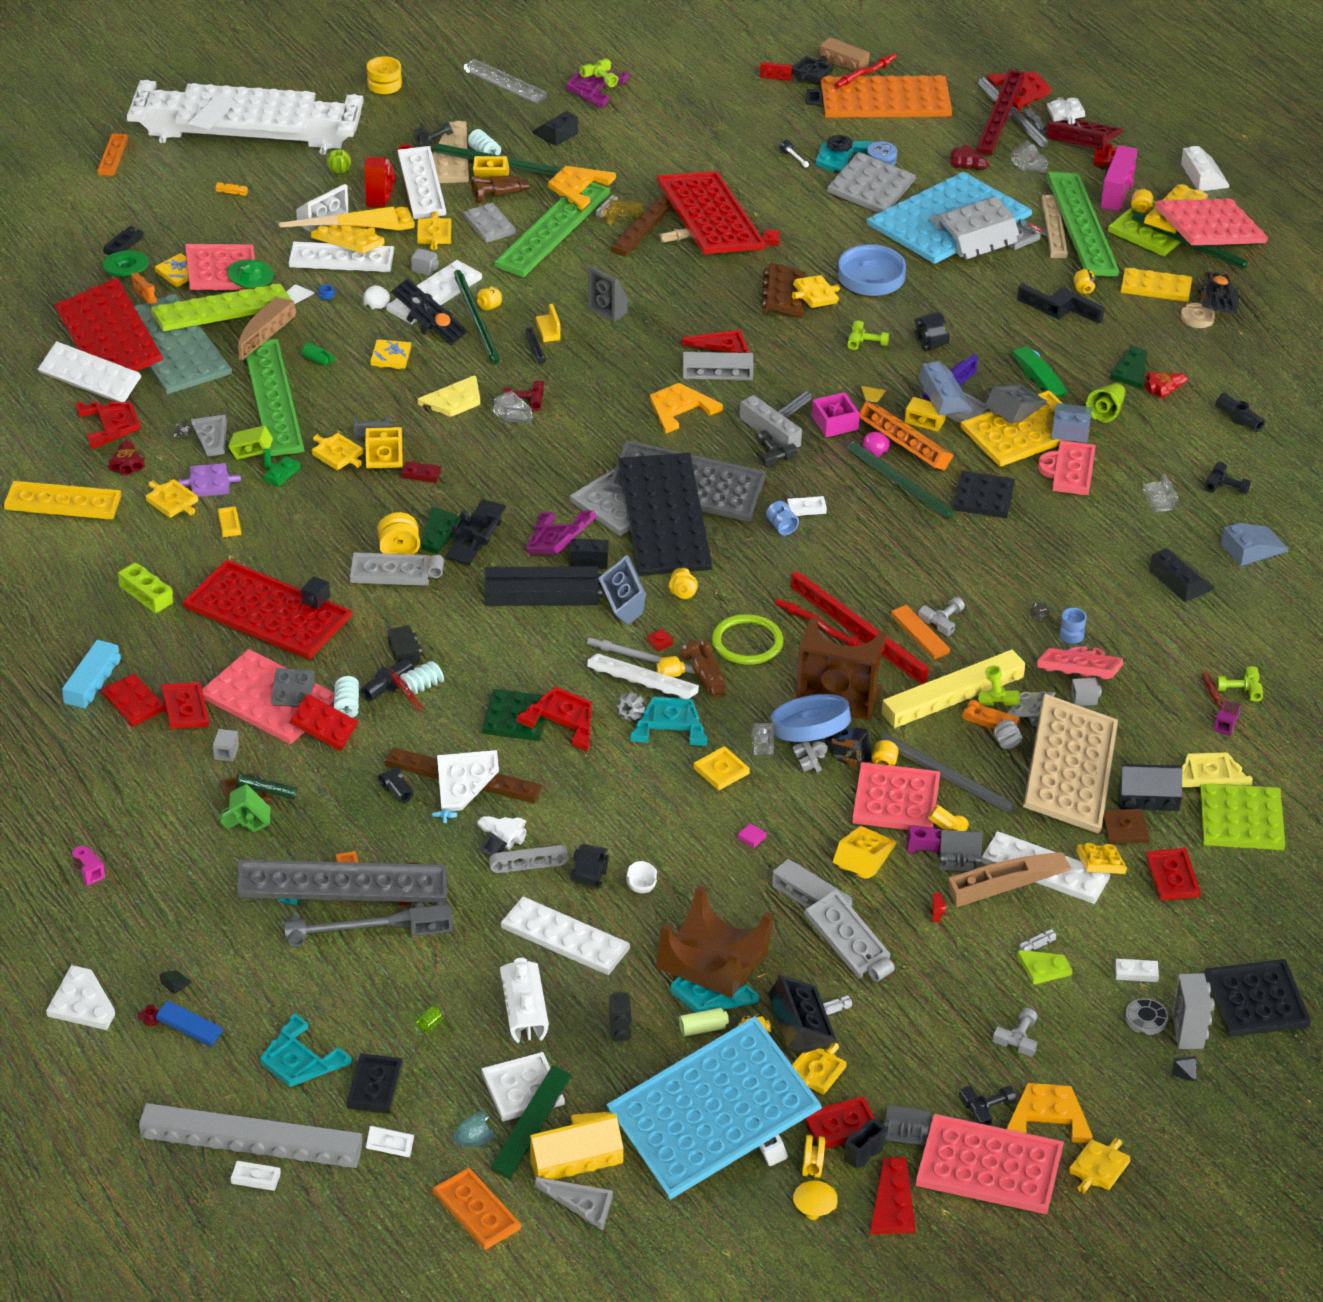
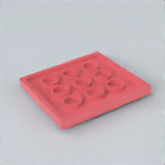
M185 244L190 290L234 291L253 289L238 286L228 278V268L231 264L244 259L255 260L253 245Z
M861 762L852 823L909 830L910 826L933 828L934 822L929 820L928 816L936 806L940 771Z

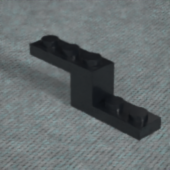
M1023 283L1018 287V301L1058 320L1068 312L1073 311L1098 324L1103 321L1105 307L1063 287L1052 296L1046 295Z

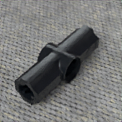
M1222 393L1216 400L1215 405L1232 416L1231 420L1234 423L1245 424L1256 433L1261 431L1265 425L1263 418L1249 410L1247 402L1236 401L1225 393Z
M404 658L389 669L381 668L378 670L375 678L361 687L364 699L370 702L387 690L390 692L395 691L398 688V683L396 684V681H393L390 677L392 676L391 674L397 672L396 676H400L409 670H414L411 662Z

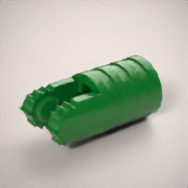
M311 342L306 343L302 349V356L323 366L336 361L335 356Z

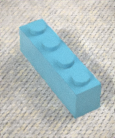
M96 640L62 688L65 704L85 709L89 702L93 701L96 692L102 688L103 682L111 675L115 665H118L121 655L119 654L118 645Z

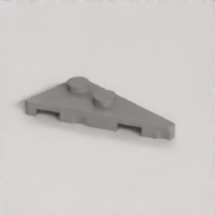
M536 1177V1188L599 1229L604 1230L613 1198L612 1190Z

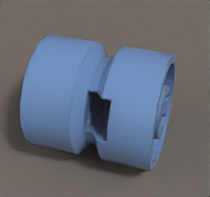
M784 501L774 502L766 511L768 520L781 535L791 534L797 529L799 519Z
M1068 608L1063 611L1059 634L1063 641L1075 644L1083 640L1087 618L1083 610Z

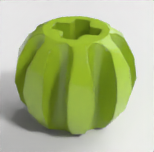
M341 149L330 152L327 157L328 168L334 173H344L351 166L350 155Z

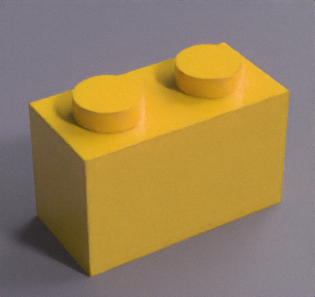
M475 156L474 176L482 178L509 176L507 156Z
M913 397L906 408L905 423L938 432L945 421L946 414L939 415L931 401Z

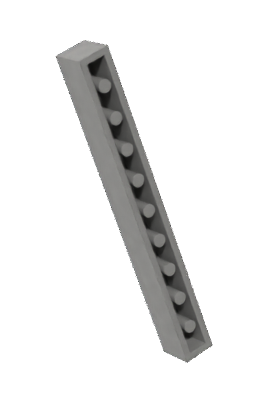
M146 1103L139 1122L141 1138L149 1140L155 1139L171 1143L176 1142L192 1146L247 1152L256 1155H268L342 1167L357 1168L363 1148L362 1133Z

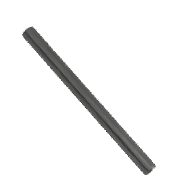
M985 77L979 78V86L996 102L999 91ZM1012 106L1009 116L1041 148L1047 147L1049 141Z
M883 734L880 737V741L889 740L895 743L899 750L898 754L927 770L940 771V777L1006 813L1012 810L1013 802L888 734Z

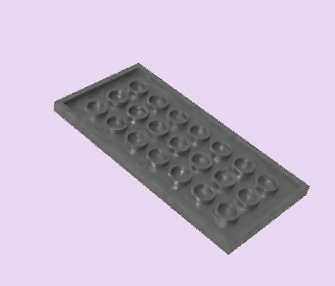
M626 440L619 458L676 454L681 452ZM691 455L702 512L751 522L766 477V471ZM617 463L608 490L623 493Z

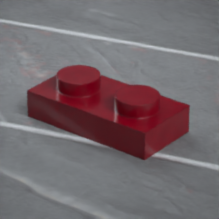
M406 461L401 475L405 479L437 483L441 473V466Z

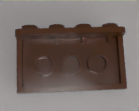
M770 262L769 267H765L763 272L762 314L766 315L768 310L772 309L802 318L804 300L802 298L793 299L792 292H798L793 285L795 279L805 278L806 272L786 267L783 264Z

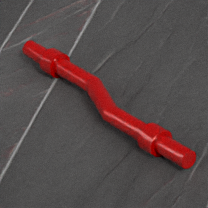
M892 53L887 57L879 59V62L871 67L859 68L851 74H846L834 84L835 88L838 89L843 85L850 84L853 79L861 74H870L881 67H886L891 61L896 59V54Z
M779 598L775 602V605L786 609L788 613L794 616L799 615L807 620H810L811 617L818 619V626L824 632L847 643L848 646L865 644L859 638L850 637L834 630L820 617L799 608V605L793 602L788 603Z

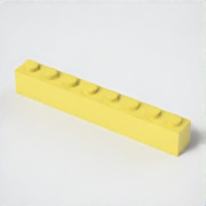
M1013 650L1004 652L884 699L882 715L893 728L905 725L916 719L979 695L980 691H990L993 687L992 682L986 678L985 670L987 667L992 665L1000 667L1002 677L999 679L1000 686L1024 677L1025 662Z

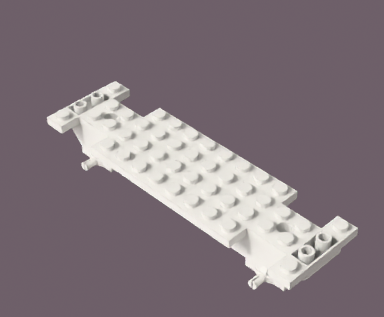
M140 80L127 114V121L140 122L148 129L149 135L160 137V143H165L167 137H181L182 132L308 141L309 147L320 148L319 153L325 155L327 149H341L342 142L346 138L354 136L361 115L363 96L356 94L347 95L345 104L338 102H315V92L286 91L192 83L187 84L185 92L156 90V81ZM215 96L237 101L209 130L188 124Z

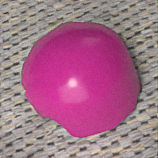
M871 432L863 439L862 447L875 456L880 457L884 451L885 453L888 452L890 440L881 432Z

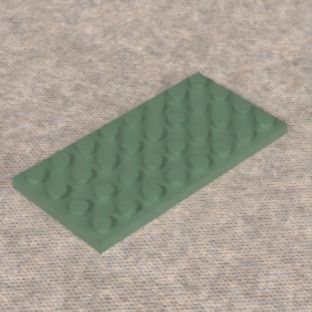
M176 294L159 298L154 304L143 303L134 306L162 354L163 360L148 366V369L167 394L232 374V368L199 325L162 331L151 314V307L180 301Z

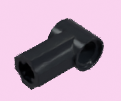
M394 767L378 775L381 787L385 791L389 790L398 802L405 804L414 796V791L404 780L400 768Z

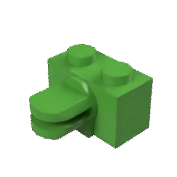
M245 784L230 792V806L221 811V823L228 828L240 823L243 827L247 826L254 833L270 825L271 807Z

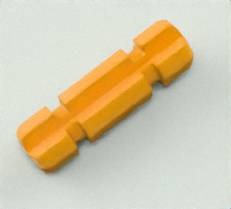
M218 182L216 184V192L223 193L224 191L227 194L238 195L239 193V195L246 196L248 187H239V185L227 183L224 185V183Z

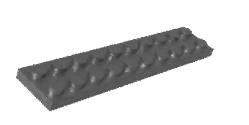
M239 860L238 898L447 903L446 865Z

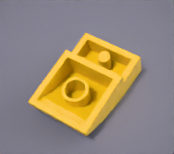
M402 427L366 428V468L403 467Z

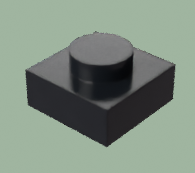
M489 832L479 849L491 857L495 853H501L506 847L507 842L496 834Z

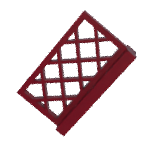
M1075 119V123H1071V125L1067 120L1059 122L1050 121L1047 123V138L1101 150L1106 149L1108 141L1123 133V128Z

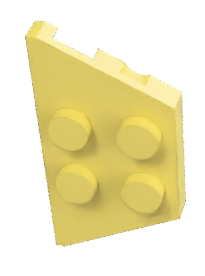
M474 375L418 398V405H429L431 410L441 412L450 417L480 405V394L477 378Z
M1228 753L1188 754L1185 764L1182 766V787H1200L1201 784L1252 785V777L1250 775L1246 776L1242 772V767Z

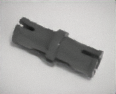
M1027 108L1023 113L1024 116L1041 134L1046 133L1047 127L1043 124L1041 117L1036 115L1032 108Z

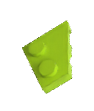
M1025 950L1018 951L1017 957L1033 985L1072 975V968L1064 955Z

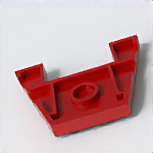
M1024 72V79L1018 91L1020 96L1015 98L1013 106L1020 111L1022 106H1029L1031 101L1039 100L1050 94L1051 87L1036 72ZM1007 73L988 74L987 80L994 87L1003 85Z
M75 402L79 417L98 414L104 431L87 434L91 450L140 429V423L132 402H109V405H99L98 402H91V405H83L82 402Z
M555 687L540 698L538 703L528 707L526 712L520 713L517 722L533 728L540 716L548 718L567 728L576 730L577 732L572 739L571 745L587 751L590 745L592 702Z

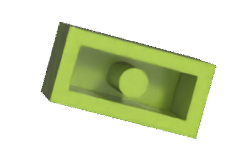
M263 425L233 433L229 448L236 460L263 454L264 449L270 448L273 438L266 426Z

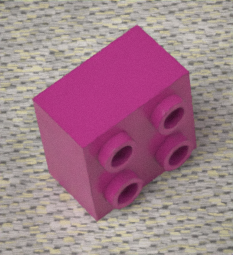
M846 392L813 399L812 418L825 437L858 430L860 413Z

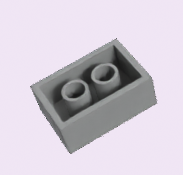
M1204 973L1179 974L1172 1011V1022L1178 1049H1204L1205 1040L1209 1039L1208 1025L1212 1023L1211 1011H1214V999L1210 998L1211 987L1210 983L1206 982Z

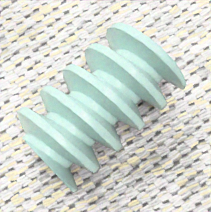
M476 129L469 135L468 145L474 151L500 155L501 146L481 129Z
M429 661L427 664H423L420 667L414 668V670H409L407 673L400 675L401 680L404 681L402 686L406 684V687L414 695L418 693V690L423 692L424 686L427 689L431 688V684L436 686L438 684L437 680L440 683L444 682V676L440 667L433 661Z
M343 676L334 685V708L354 718L358 714L359 681L351 676Z

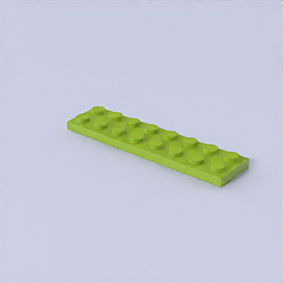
M272 284L220 295H210L198 299L194 298L187 301H177L165 305L160 304L151 307V314L164 332L255 315L276 297L291 300L281 284Z

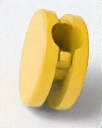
M807 1135L803 1153L802 1176L808 1177L809 1173L814 1175L815 1178H820L824 1159L825 1137L819 1136L817 1146H812L813 1136Z

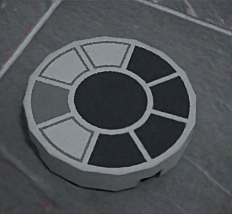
M1146 998L1137 999L1128 1005L1125 1021L1135 1032L1140 1033L1141 1031L1145 1032V1035H1153L1165 1029L1168 1022V1012L1158 1001Z

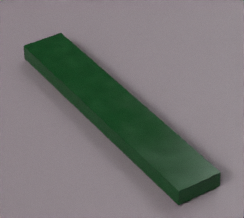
M553 1065L551 1066L493 1162L491 1171L509 1180L512 1178L530 1148V1135L539 1133L569 1083L572 1074Z

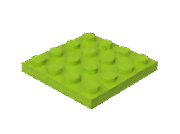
M1153 200L1151 210L1144 215H1148L1155 208L1156 201ZM1132 207L1108 227V232L1162 256L1167 255L1181 243L1176 239L1133 221L1132 215L1135 211Z
M1226 784L1200 785L1203 845L1272 850L1285 849L1280 788Z

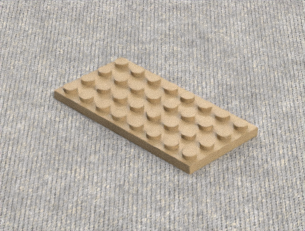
M1045 694L1040 709L1023 807L1099 834L1102 828L1118 720Z

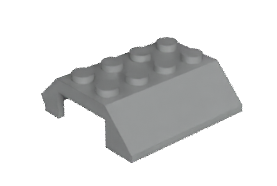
M997 196L984 198L929 217V220L937 230L946 227L957 241L955 252L960 258L964 256L966 260L976 257L977 254L982 255L991 252V249L994 251L1005 247V245L1008 246L1018 242L1017 236L1019 232L1015 218Z

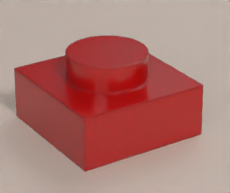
M764 229L762 239L766 245L779 246L781 231Z
M664 629L647 635V642L657 652L673 645L674 639Z
M934 893L932 922H941V914L946 912V902L942 901V893Z

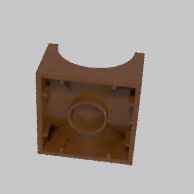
M811 617L799 646L796 698L816 694L838 695L848 701L851 717L871 721L882 691V685L877 684V676L887 633L879 632L872 641L863 645L842 646L824 638L818 630V619Z
M698 886L695 889L689 913L679 931L674 935L672 926L664 924L661 927L656 968L732 998L768 955L774 915L766 912L762 916L760 924L753 928L740 929L732 927L723 922L712 911L707 900L706 888Z

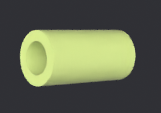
M722 1008L679 1016V1026L683 1037L725 1029L726 1024L729 1023L728 1014L726 1011L723 1012Z

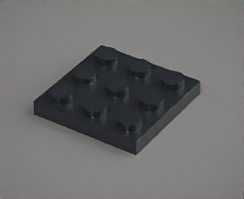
M962 471L953 510L1007 518L1015 479Z

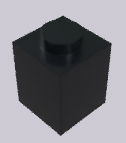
M313 576L301 589L302 604L318 610L330 597V583Z

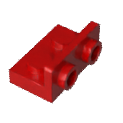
M763 62L760 64V78L791 81L793 65Z

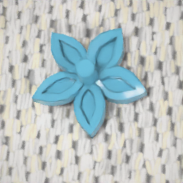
M442 810V812H433L432 816L443 818V823H447V817H456L457 813Z

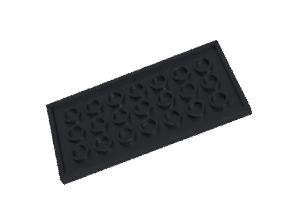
M676 453L618 458L638 576L673 573L678 568H686L689 572L712 570L691 454Z

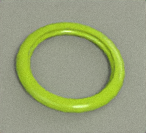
M739 614L728 617L721 621L712 633V644L717 653L730 662L742 665H757L773 659L782 649L784 642L783 634L774 622L753 614ZM752 623L767 628L774 636V645L763 654L753 656L739 655L727 650L723 646L721 636L727 628L733 625Z

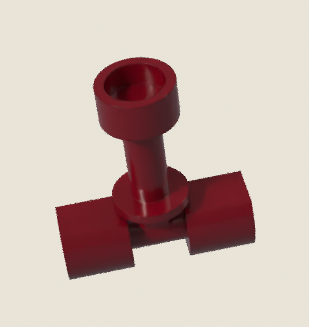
M541 380L534 381L533 389L529 388V391H512V387H504L503 400L511 401V398H527L528 402L531 401V409L539 411L542 409L544 382Z

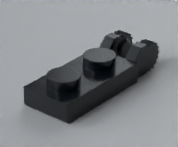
M130 226L105 245L103 252L111 255L116 252L126 251L134 243L140 241L144 235L143 230L138 229L135 231V228Z

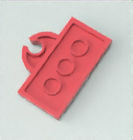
M1060 440L1059 451L1047 452L1039 458L1038 469L1041 474L1047 478L1054 479L1053 491L1089 495L1096 445Z
M1088 646L1074 647L1069 650L1048 648L1038 659L1037 667L1044 668L1045 671L1059 670L1065 674L1080 673L1086 677L1094 675L1099 676L1101 679H1110L1123 666V658L1105 656V652L1099 648L1087 651Z

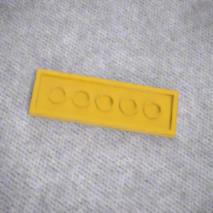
M1178 184L1162 201L1207 200L1208 194H1205L1202 190H1193L1188 188L1187 185ZM1156 207L1145 217L1144 223L1172 233L1177 232Z
M13 481L5 500L4 508L5 510L113 520L121 499V490Z

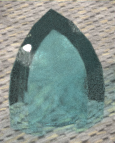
M482 1110L461 1123L454 1133V1142L464 1147H477L494 1139L493 1129L489 1130L484 1122L487 1120V1117Z

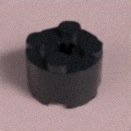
M933 312L914 319L916 325L914 335L916 340H920L924 351L949 343V331L945 332L943 324L946 321L940 312Z
M582 844L579 849H575L573 860L576 861L575 869L573 868L571 871L570 880L575 881L576 884L601 888L603 882L600 881V878L606 875L609 855L605 854L608 852V848Z

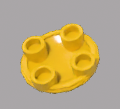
M808 1181L796 1188L793 1194V1202L798 1210L806 1214L808 1219L816 1220L819 1216L829 1214L832 1210L836 1209L837 1194L827 1183Z

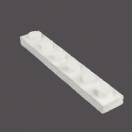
M596 654L588 659L587 667L593 668L597 672H606L613 677L628 679L632 683L638 682L648 688H656L664 693L679 695L682 699H689L698 693L699 685L601 654Z

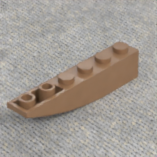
M276 297L249 321L238 342L240 360L245 359L295 317L296 308L293 300Z
M1063 852L1006 860L950 877L949 893L957 908L1071 871V867Z

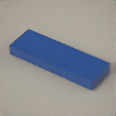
M167 1001L156 1015V1020L210 1047L214 1045L223 1033L222 1027L170 1001Z

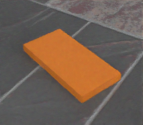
M469 1167L432 1188L433 1194L484 1250L521 1229V1223Z

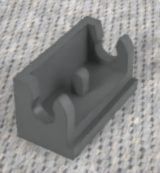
M386 416V421L357 422V417H354V439H365L366 428H390V416Z

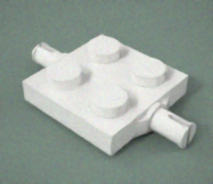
M1059 97L1057 100L1047 103V110L1054 122L1067 120L1071 125V123H1075L1076 118L1085 117V110L1078 98L1064 100L1062 97Z

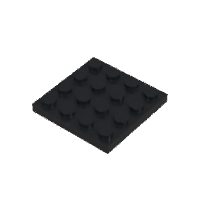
M1286 959L1205 969L1206 981L1210 983L1211 994L1228 1037L1310 1027L1311 1019Z

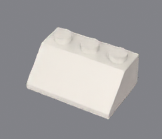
M1199 146L1183 148L1181 165L1196 189L1207 191L1229 188V183L1213 158Z
M344 184L296 209L297 220L349 213L347 185ZM308 225L302 227L311 232L317 229L319 226L323 225Z

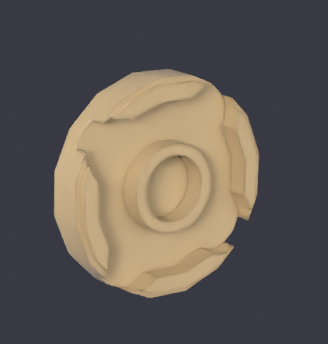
M1190 303L1181 310L1182 322L1193 328H1206L1214 323V310L1203 307L1201 303Z

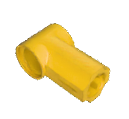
M938 804L928 816L929 820L943 830L966 831L969 826V822L965 817L953 816Z

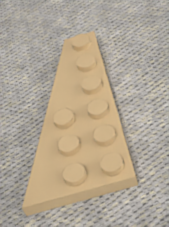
M466 121L450 122L449 124L454 133L450 135L443 134L439 144L467 149ZM433 152L432 156L439 183L469 182L468 159Z

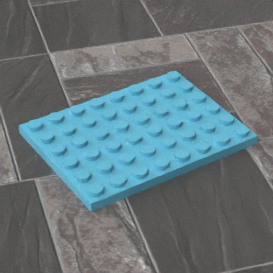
M962 172L867 218V225L935 264L956 253L957 241L946 227L937 230L929 220L930 216L984 198L996 196L1014 216L1016 223L1020 219L1031 216L1032 209Z
M756 1016L607 1104L611 1114H617L619 1126L670 1200L822 1108L818 1099Z

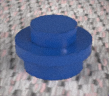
M322 285L318 290V296L324 300H329L335 296V290L331 285Z

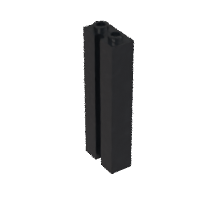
M598 566L485 567V606L598 605V598H602V586H598L602 585L599 580L602 574H598Z

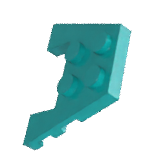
M853 141L852 149H849L848 152L843 151V153H836L835 150L831 151L827 147V142H822L816 159V166L835 172V170L841 172L850 162L853 152L867 154V148L873 141Z
M653 697L644 711V716L638 721L635 731L631 733V742L648 743L650 728L690 731V745L707 746L708 741L692 699Z
M680 977L670 987V992L694 1013L717 1008L725 1010L759 1002V995L748 985L739 988L732 998Z
M296 1013L292 1014L287 1026H283L281 1034L276 1040L272 1041L261 1056L260 1064L288 1087H292L352 1063V1057L339 1047L321 1059L296 1040L297 1036L308 1029V1023Z

